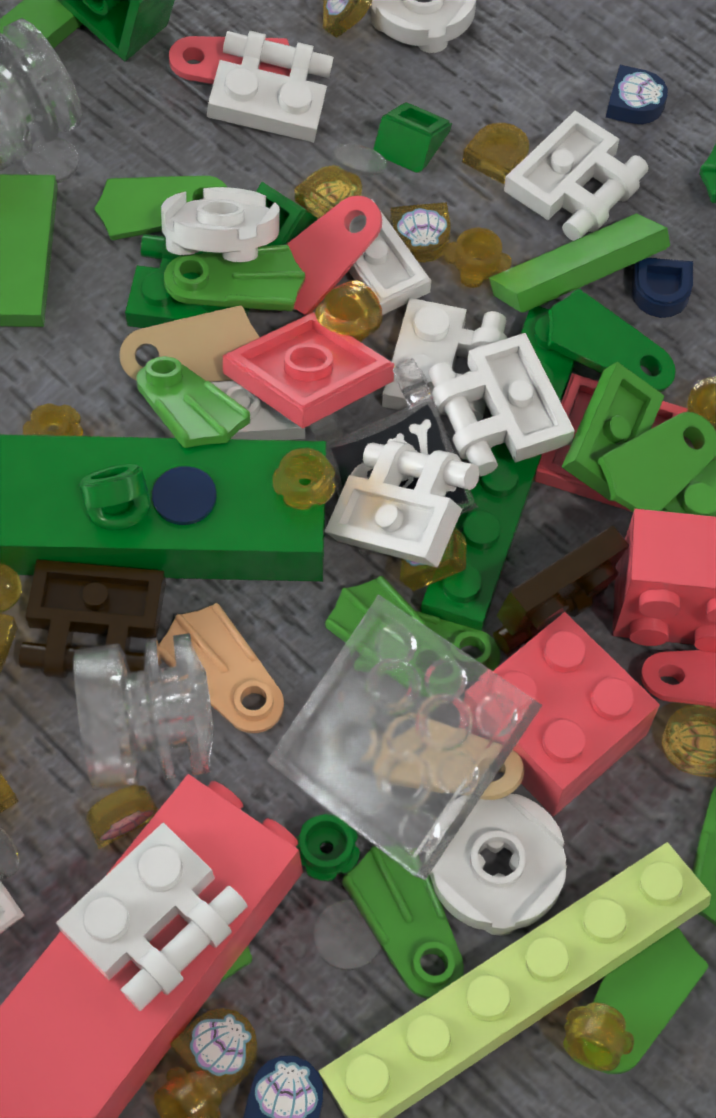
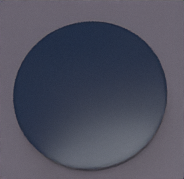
M190 466L176 467L166 471L158 478L152 490V500L156 512L164 520L177 525H190L203 520L211 513L217 499L216 487L211 477L204 471Z

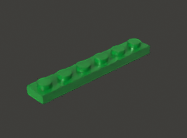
M537 306L529 310L521 334L526 333L560 402H562L575 360L547 346L550 330L549 309ZM505 443L491 448L498 464L497 468L487 475L479 476L478 483L473 489H465L470 504L461 506L462 511L438 568H434L421 604L422 613L482 631L542 457V454L514 462Z

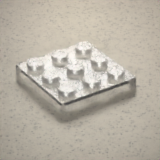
M378 594L267 762L413 876L426 880L542 707V704Z

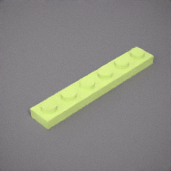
M666 842L320 1069L318 1072L321 1081L345 1118H394L710 905L711 893L671 845Z

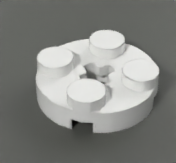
M371 0V23L375 29L384 32L399 42L418 46L424 52L437 53L447 47L448 41L457 38L468 29L475 16L476 0H432L430 2Z
M203 188V199L186 202V192L175 194L167 198L161 206L162 233L166 237V249L177 255H190L199 251L222 253L224 259L232 262L255 260L258 257V247L271 243L279 235V206L275 202L269 209L266 207L265 195L239 188Z
M509 794L504 798L496 800L466 797L453 805L444 814L433 833L428 871L435 894L442 905L455 918L466 925L485 930L491 935L504 936L511 934L516 929L530 926L541 919L552 908L559 897L565 882L567 868L563 849L564 840L561 830L552 816L529 798L518 794ZM503 847L511 851L513 855L511 856L509 866L514 872L507 876L500 873L492 876L483 870L486 861L480 855V852L485 848L493 853L501 851Z

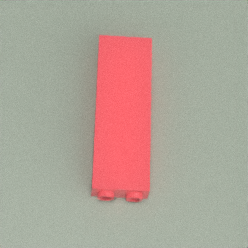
M187 774L111 870L164 822L213 871L215 879L198 897L209 904L229 885L245 900L248 907L228 925L232 933L216 948L209 944L180 972L184 980L168 995L161 991L141 1011L120 990L140 971L131 960L108 980L60 931L0 1005V1118H118L221 982L224 975L302 875L303 869L300 852L296 848L298 841L293 834L272 819L266 818L261 824L241 810L243 808L241 800L224 785L211 781L206 786L190 774ZM178 914L149 943L161 951L188 923Z

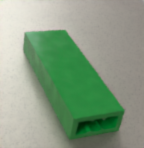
M0 434V575L34 576L36 561L39 559L164 571L165 578L323 582L326 441L230 439L227 443L205 444L184 448L176 438ZM137 464L143 469L150 498L148 514L139 523L125 529L107 530L95 525L91 521L79 487L81 480L87 475L119 465ZM181 466L195 467L204 471L211 477L216 487L217 499L211 513L203 520L190 525H177L164 520L156 512L152 500V490L158 478L166 471ZM130 500L121 504L103 507L104 512L109 514L123 513L134 506V501Z

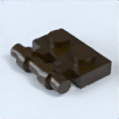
M613 525L509 592L496 615L504 626L493 632L494 640L501 651L508 654L523 643L526 644L564 612L572 617H576L590 608L593 603L592 598L607 589L608 585L617 578L619 572L615 566L629 547V544Z
M37 559L25 618L29 628L46 629L49 632L46 644L22 643L19 654L20 667L44 670L46 677L66 678L69 672L102 675L103 681L124 684L126 677L150 680L153 672V654L130 652L129 647L131 637L157 640L166 586L164 571ZM74 632L107 635L105 649L71 646Z

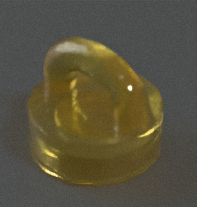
M354 280L344 282L332 289L325 296L324 303L320 304L315 311V317L320 325L332 332L352 336L360 342L374 334L380 328L383 320L382 307L378 297L371 288L362 282Z

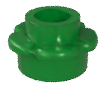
M322 814L312 817L302 825L300 835L295 837L298 841L296 848L300 852L301 864L306 868L307 875L315 880H334L337 874H347L352 871L359 860L360 850L355 844L358 839L357 832L348 821L338 816ZM323 843H330L333 846V850L325 854L321 852L320 846Z

